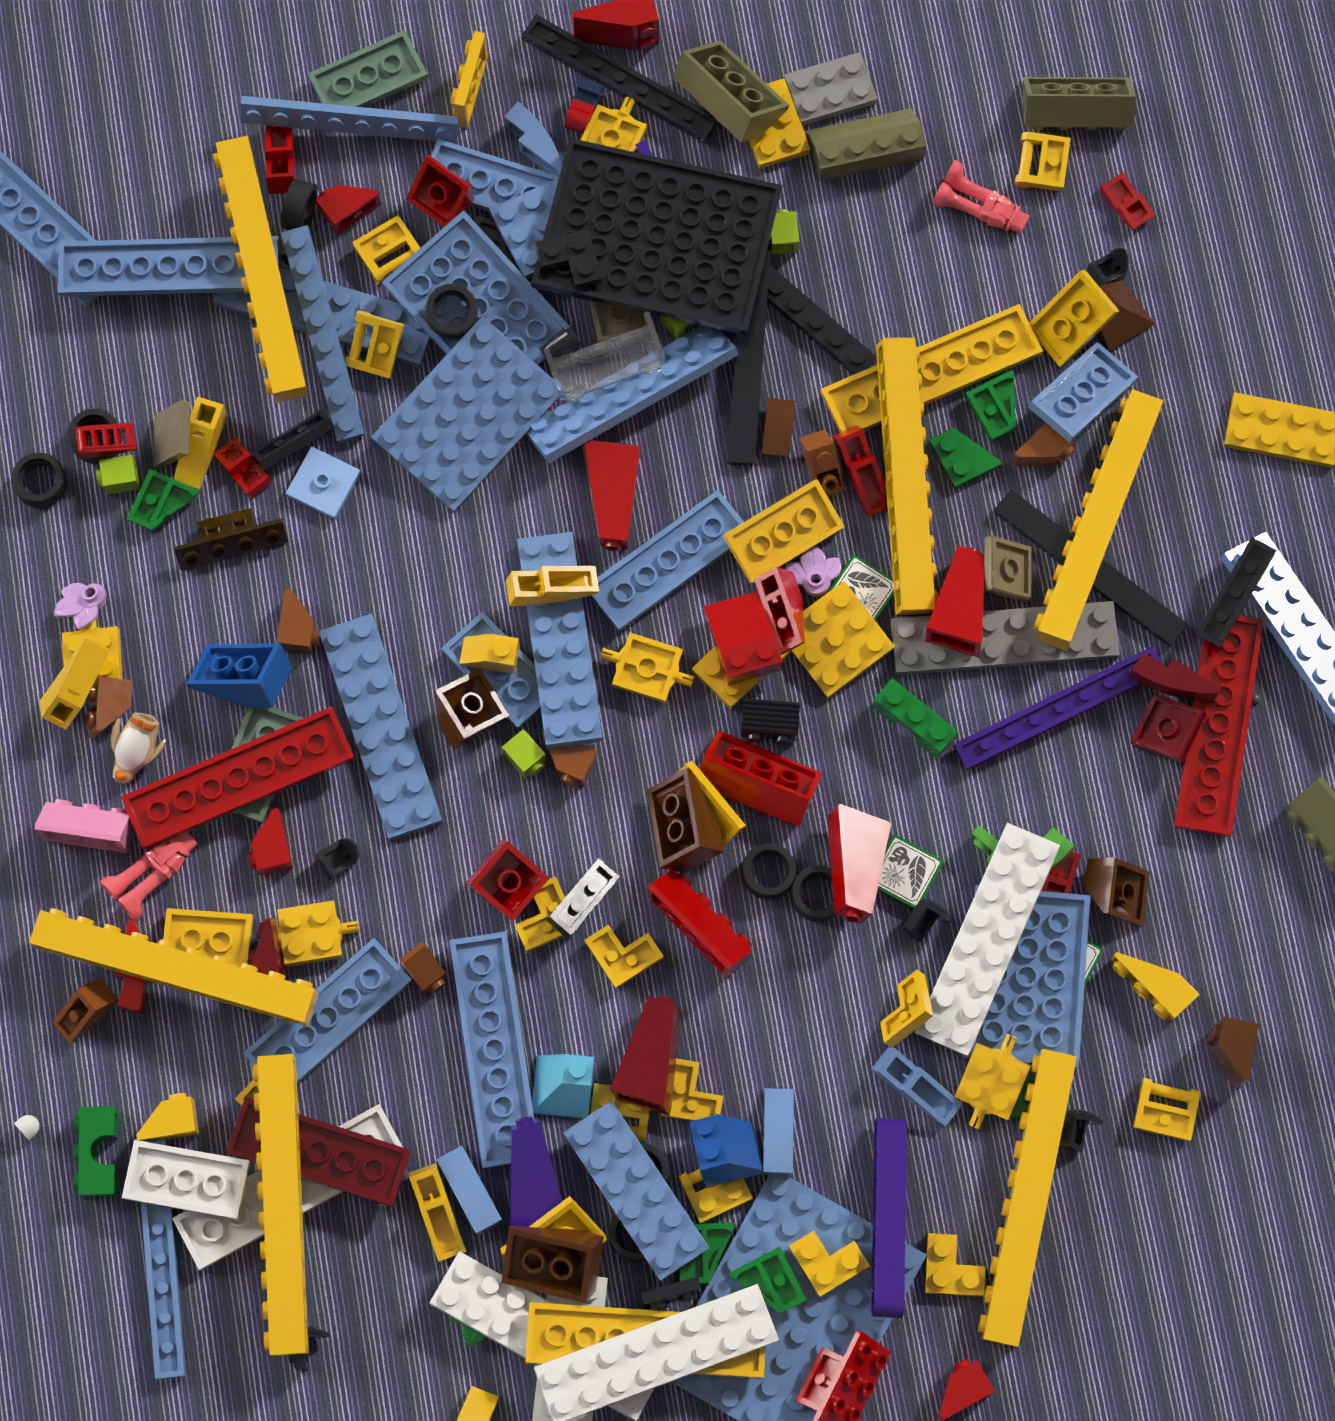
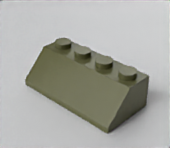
M721 40L685 50L681 53L673 78L741 143L761 137L788 110L790 105Z
M1022 78L1023 119L1025 127H1030L1034 130H1042L1045 127H1056L1060 130H1070L1072 127H1083L1086 130H1097L1099 127L1125 130L1126 127H1134L1136 95L1130 78Z
M911 108L807 131L819 182L924 159L926 142L920 121Z
M1321 776L1293 799L1285 809L1288 812L1286 815L1289 821L1294 826H1299L1306 834L1305 839L1313 849L1317 848L1324 856L1323 861L1325 865L1334 872L1335 791Z

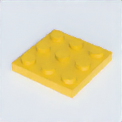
M843 581L803 611L805 643L791 651L825 696L830 698L894 650L895 646L849 586Z

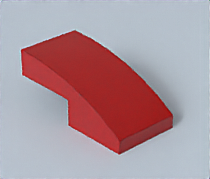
M1124 172L1099 187L1108 203L1131 230H1134L1155 216L1142 193L1137 194Z
M236 438L214 453L215 458L250 499L272 483L270 477L254 461L251 454Z
M1073 851L1062 864L1050 871L1041 891L1070 893L1081 854Z

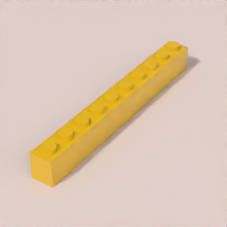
M248 136L216 142L218 153H214L213 158L216 170L222 169L223 177L218 178L221 193L228 195L229 202L224 203L227 219L233 218L235 226L230 228L233 244L238 243L240 252L235 253L239 269L244 268L246 277H242L241 281L244 293H250L252 302L247 303L250 319L256 318L257 327L252 329L256 344H262L263 352L258 353L262 370L267 369L269 378L264 379L267 394H273L275 403L306 397L308 393Z
M882 338L876 345L895 616L928 615L935 607L938 592L934 590L933 579L936 577V565L932 563L931 552L934 550V538L930 535L929 525L932 523V511L928 508L927 498L930 495L929 481H926L925 471L928 468L927 454H924L923 444L926 441L925 427H922L921 417L924 414V403L920 400L919 390L922 387V376L918 373L917 363L920 360V349L916 347L915 338Z
M1134 389L1131 390L1129 398L1123 397L1118 409V413L1122 414L1119 422L1114 420L1108 435L1113 437L1110 446L1104 445L1099 460L1104 461L1101 469L1095 468L1090 484L1094 485L1092 493L1086 492L1082 501L1081 508L1085 509L1082 517L1077 516L1071 531L1076 533L1073 541L1067 540L1062 556L1066 557L1064 565L1058 564L1052 580L1057 581L1054 590L1048 589L1043 604L1047 605L1045 614L1039 613L1033 629L1038 630L1035 640L1068 651L1159 415L1163 400Z
M51 908L49 912L42 910L39 912L29 941L36 949L306 1027L309 1026L319 993L312 988L313 984L308 981L296 979V982L293 983L286 981V976L280 973L269 971L268 975L258 973L257 967L241 963L240 967L230 965L231 960L214 955L213 959L203 957V952L187 947L186 951L175 949L176 945L165 940H159L158 944L148 941V936L137 932H132L131 936L120 933L121 929L113 925L105 924L104 928L94 926L93 920L78 916L77 920L66 917L67 913Z
M1042 1049L1039 1055L1033 1056L1031 1072L1035 1073L1034 1082L1027 1085L1025 1100L1029 1101L1028 1111L1022 1112L1019 1129L1024 1130L1022 1141H1016L1013 1158L1018 1159L1016 1170H1010L1007 1183L1008 1187H1012L1010 1199H1004L1001 1215L1006 1216L1004 1228H998L995 1244L1000 1245L998 1257H992L989 1273L994 1274L992 1286L987 1285L983 1301L988 1303L986 1315L981 1314L978 1324V1332L982 1333L981 1339L1014 1347L1019 1346L1077 1056Z
M293 1054L257 1056L258 1064H253L254 1082H258L259 1093L254 1094L255 1111H260V1123H255V1135L257 1141L261 1140V1152L256 1154L257 1170H262V1182H258V1199L263 1200L264 1212H259L260 1230L264 1229L265 1241L260 1242L261 1260L266 1259V1271L261 1272V1284L263 1290L267 1289V1301L263 1302L262 1311L263 1319L268 1320L269 1332H264V1348L269 1350L271 1356L309 1354L296 1057Z

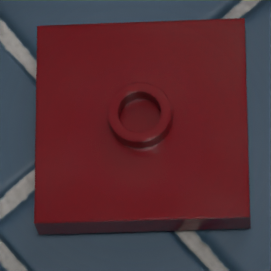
M1154 694L1130 743L1133 747L1183 764L1206 717V713L1204 710Z

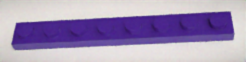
M1153 646L953 744V748L965 771L1141 685L1128 678L1143 652L1161 663Z

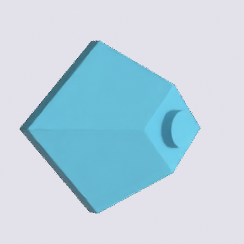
M570 1054L537 1056L532 1097L533 1113L580 1119L589 1116L594 1057Z

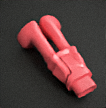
M954 160L944 182L939 187L932 202V205L939 208L951 207L978 218V222H986L987 226L1000 228L1006 232L1010 229L1018 234H1021L1030 215L1020 211V206L1018 205L1014 210L1015 205L1005 195H1000L996 190L992 191L983 188L965 178L963 165L957 160ZM953 190L971 196L983 202V205L981 206L966 198H963L960 195L956 194Z
M185 832L154 845L150 850L144 851V855L131 867L117 876L103 878L100 884L115 901L118 900L124 911L134 921H137L143 913L141 903L145 897L167 879L170 880L174 872L177 873L185 857L188 858L190 856L189 852L197 845V842L188 832ZM152 867L154 871L148 877L124 894L130 884Z

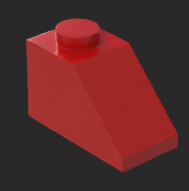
M344 185L325 189L316 199L318 211L337 235L381 205L379 193L376 190Z
M279 808L272 809L251 842L253 852L248 853L251 868H257L260 876L294 868Z
M967 1358L952 1366L955 1372L948 1376L938 1412L940 1421L995 1392L978 1360L970 1363Z

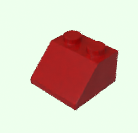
M501 840L466 881V884L513 922L550 877L508 841Z

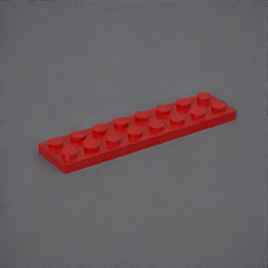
M1239 616L1221 649L1202 640L1197 673L1222 689L1215 700H1193L1192 707L1204 710L1206 717L1184 760L1174 828L1228 838L1232 836L1263 629L1262 619Z
M331 706L123 795L121 798L143 850L355 760Z

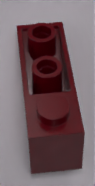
M266 918L265 923L261 922L258 927L256 938L260 940L257 949L251 951L247 964L257 967L258 973L268 975L269 971H273L285 976L276 919Z

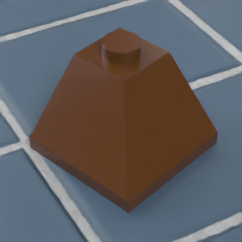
M1123 280L1100 286L1102 291L1119 310L1096 334L1105 349L1112 352L1153 326L1154 322Z
M481 668L433 692L439 727L453 750L477 739L509 717L508 712Z
M1115 857L1087 859L1084 887L1101 911L1106 915L1129 924L1143 927L1150 871Z

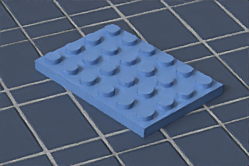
M464 210L382 281V285L446 355L463 336L447 339L437 335L430 329L426 321L425 312L429 295L437 287L444 284H458L466 287L474 295L477 302L478 315L476 322L482 316L486 318L537 365H540L545 360L539 348L545 345L562 328L566 330L570 327L535 288L531 287V283ZM454 295L446 296L437 303L435 315L441 324L447 327H456L466 320L468 308L460 297Z
M482 316L371 436V439L454 513L531 428V424L537 421L565 390Z
M979 885L975 886L974 897L979 888ZM1040 892L969 1057L962 1054V1058L970 1059L977 1043L989 1048L1000 1049L1007 1033L1011 1035L1007 1046H1009L1012 1036L1018 1038L1011 1054L1021 1062L1032 1064L1033 1056L1039 1055V1052L1045 1049L1077 1056L1075 1068H1079L1091 895Z

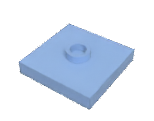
M311 446L285 493L286 497L336 520L358 480L361 470Z

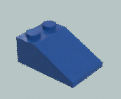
M280 643L207 644L187 682L188 688L248 708H272L293 667Z

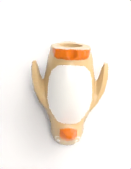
M133 713L121 732V719L118 718L112 728L111 745L115 755L113 778L120 784H129L139 770L158 758L166 744V739H163L155 747L160 723L154 716L149 714Z

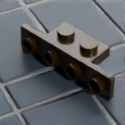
M248 508L197 522L200 540L175 546L174 552L180 569L185 570L288 542V537L282 519L255 525L252 510Z

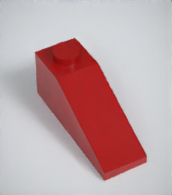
M776 567L755 578L754 580L775 635L780 654L783 655L804 644L803 603L794 573Z

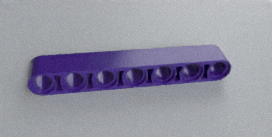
M876 1118L874 1125L872 1317L902 1319L904 1314L906 1120Z

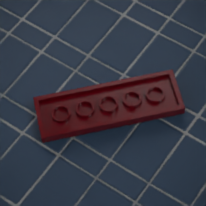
M244 1098L226 1153L256 1163V1154L261 1152V1140L257 1141L255 1135V1123H260V1111H255L254 1099ZM298 1114L301 1178L394 1207L412 1150Z

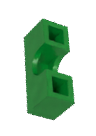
M893 678L874 699L873 709L893 725L897 722L907 728L915 736L916 743L937 760L956 739L958 731Z
M115 1106L79 1107V1115L74 1117V1130L79 1132V1144L74 1145V1160L78 1162V1173H74L73 1185L74 1191H78V1195L82 1198L118 1197V1167L114 1164H99L95 1158L96 1148L102 1141L118 1139L119 1110Z

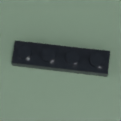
M1251 537L1197 630V637L1219 649L1222 648L1277 552L1276 549Z

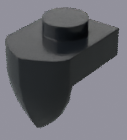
M1116 248L1108 255L1088 264L1086 272L1099 287L1103 284L1121 281L1125 278L1129 267L1126 249Z
M342 838L318 852L314 857L329 880L357 863L359 848L358 844L353 840Z
M922 899L914 910L908 913L903 927L913 939L922 942L936 919L944 923H951V919L939 904L929 899Z
M1070 1109L1065 1115L1060 1146L1071 1152L1082 1153L1087 1124L1101 1125L1103 1120L1090 1112Z
M308 1327V1339L330 1337V1334L326 1331ZM308 1354L288 1355L289 1363H294L296 1370L309 1369Z

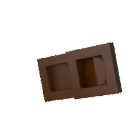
M768 398L762 454L789 457L796 401Z

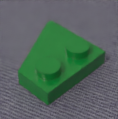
M1013 370L966 392L965 398L991 443L1016 430Z
M955 428L929 439V445L954 490L1002 466L998 458Z
M149 469L127 520L154 532L195 499L200 491Z
M734 1223L694 1224L709 1246V1249L679 1269L680 1281L698 1277L700 1284L710 1283L732 1234Z

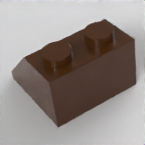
M1223 1017L1218 1023H1215L1214 1028H1210L1207 1045H1211V1056L1233 1088L1240 1089L1250 1078L1259 1024Z

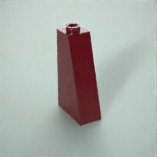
M648 996L610 1087L616 1100L668 1116L672 1107L681 1016L675 1002L670 998Z

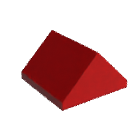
M427 155L406 200L445 227L463 210L466 211L474 201V194L470 184L430 155Z

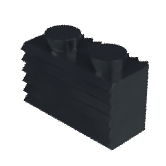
M744 698L741 737H746L747 741L754 743L763 742V738L775 739V743L788 745L792 741H797L800 703Z

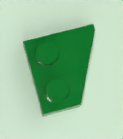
M781 1247L729 1272L732 1278L746 1288L758 1284L764 1301L780 1314L807 1301Z

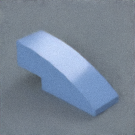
M518 101L504 116L505 128L519 138V152L547 173L560 176L562 162L551 137L536 117Z
M888 1047L871 1069L898 1093L944 1127L947 1126L963 1105L921 1067L914 1065L896 1048Z
M765 1088L763 1175L792 1176L794 1089Z
M463 1146L436 1159L477 1236L503 1222Z

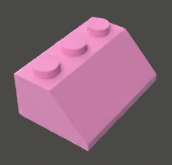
M56 799L55 803H45L34 829L47 842L128 853L133 824L125 809L111 808V811L100 810V807L97 805L83 804V807L72 806V802Z

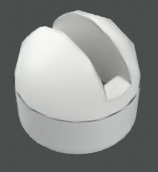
M31 1115L22 1116L14 1123L29 1141L39 1131V1122L37 1118Z

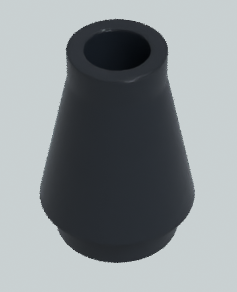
M569 327L566 330L562 328L539 349L546 361L549 362L577 352L576 349L582 346L572 327Z

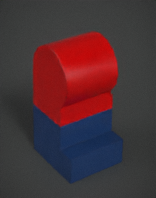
M580 78L577 91L565 119L564 128L584 134L597 105L601 104L604 97L603 85Z

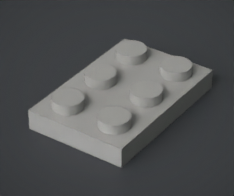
M861 52L784 74L802 126L874 105L878 101Z

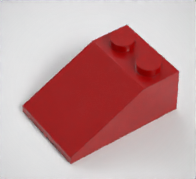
M614 0L572 12L573 35L586 43L630 50L639 48L649 49L659 43V17L653 0Z
M757 591L703 606L728 686L782 670V657Z

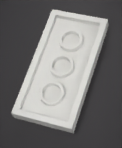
M134 1140L122 1198L239 1220L250 1161Z

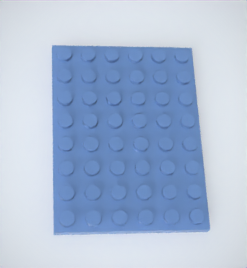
M787 1175L768 1176L712 1276L710 1283L696 1305L697 1307L745 1289L746 1287L732 1278L729 1272L778 1247L782 1248L807 1301L782 1314L765 1302L779 1341L765 1346L764 1378L688 1375L671 1382L737 1421H813L817 1411L801 1405L796 1401V1398L821 1347L844 1356L857 1330L879 1343L892 1318L872 1317L871 1315L872 1223ZM815 1231L830 1256L855 1241L870 1267L819 1298L789 1249V1245ZM905 1243V1295L927 1254Z

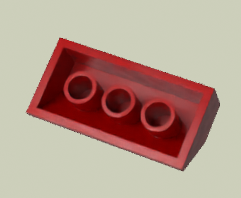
M719 730L705 753L700 766V771L720 795L729 798L733 802L752 807L759 813L769 814L781 819L786 824H793L800 827L823 774Z
M673 869L648 886V899L728 979L752 956V950L750 949L752 943L742 933L737 935L730 928L732 923L723 913L720 912L717 915L710 908L712 905L711 901L702 892L697 894L690 887L692 882L684 873L680 872L677 874Z

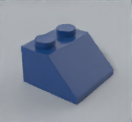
M716 1114L689 1122L700 1172L706 1188L763 1173L750 1121Z

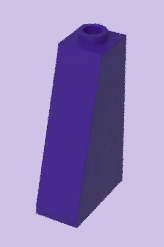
M532 1116L515 1120L516 1125L511 1126L510 1226L529 1227L562 1202L539 1118L533 1120Z

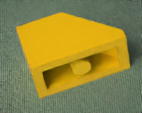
M495 634L464 637L459 665L515 674L520 650L519 638Z
M186 1093L169 1095V1100L161 1101L136 1134L137 1140L150 1142L199 1135L195 1100L191 1096L187 1097Z

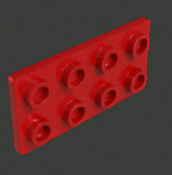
M859 1330L856 1331L844 1356L821 1347L796 1401L817 1411L813 1421H859L865 1404L874 1391L881 1371L887 1364L890 1350Z

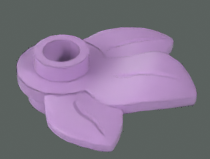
M813 546L802 553L801 562L786 563L785 570L794 573L797 584L803 586L809 595L820 597L829 590L830 581L839 576L841 562L839 558L835 557L826 559L821 549ZM815 580L820 581L819 583H813Z
M73 583L61 590L64 598L56 604L54 616L56 618L74 616L75 625L78 630L87 627L97 618L98 610L106 603L107 594L102 585L96 583L87 586L81 583Z

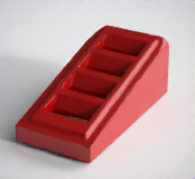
M133 423L91 425L75 428L78 452L82 459L137 451ZM121 432L126 433L127 444H122ZM109 434H114L115 445H110ZM103 435L104 445L99 446L98 436ZM91 437L92 446H87L86 438Z

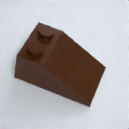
M685 768L647 789L660 868L673 869L676 872L685 873L724 852L720 826L690 768Z
M510 1226L508 1229L501 1283L586 1304L596 1292L604 1236L574 1229Z

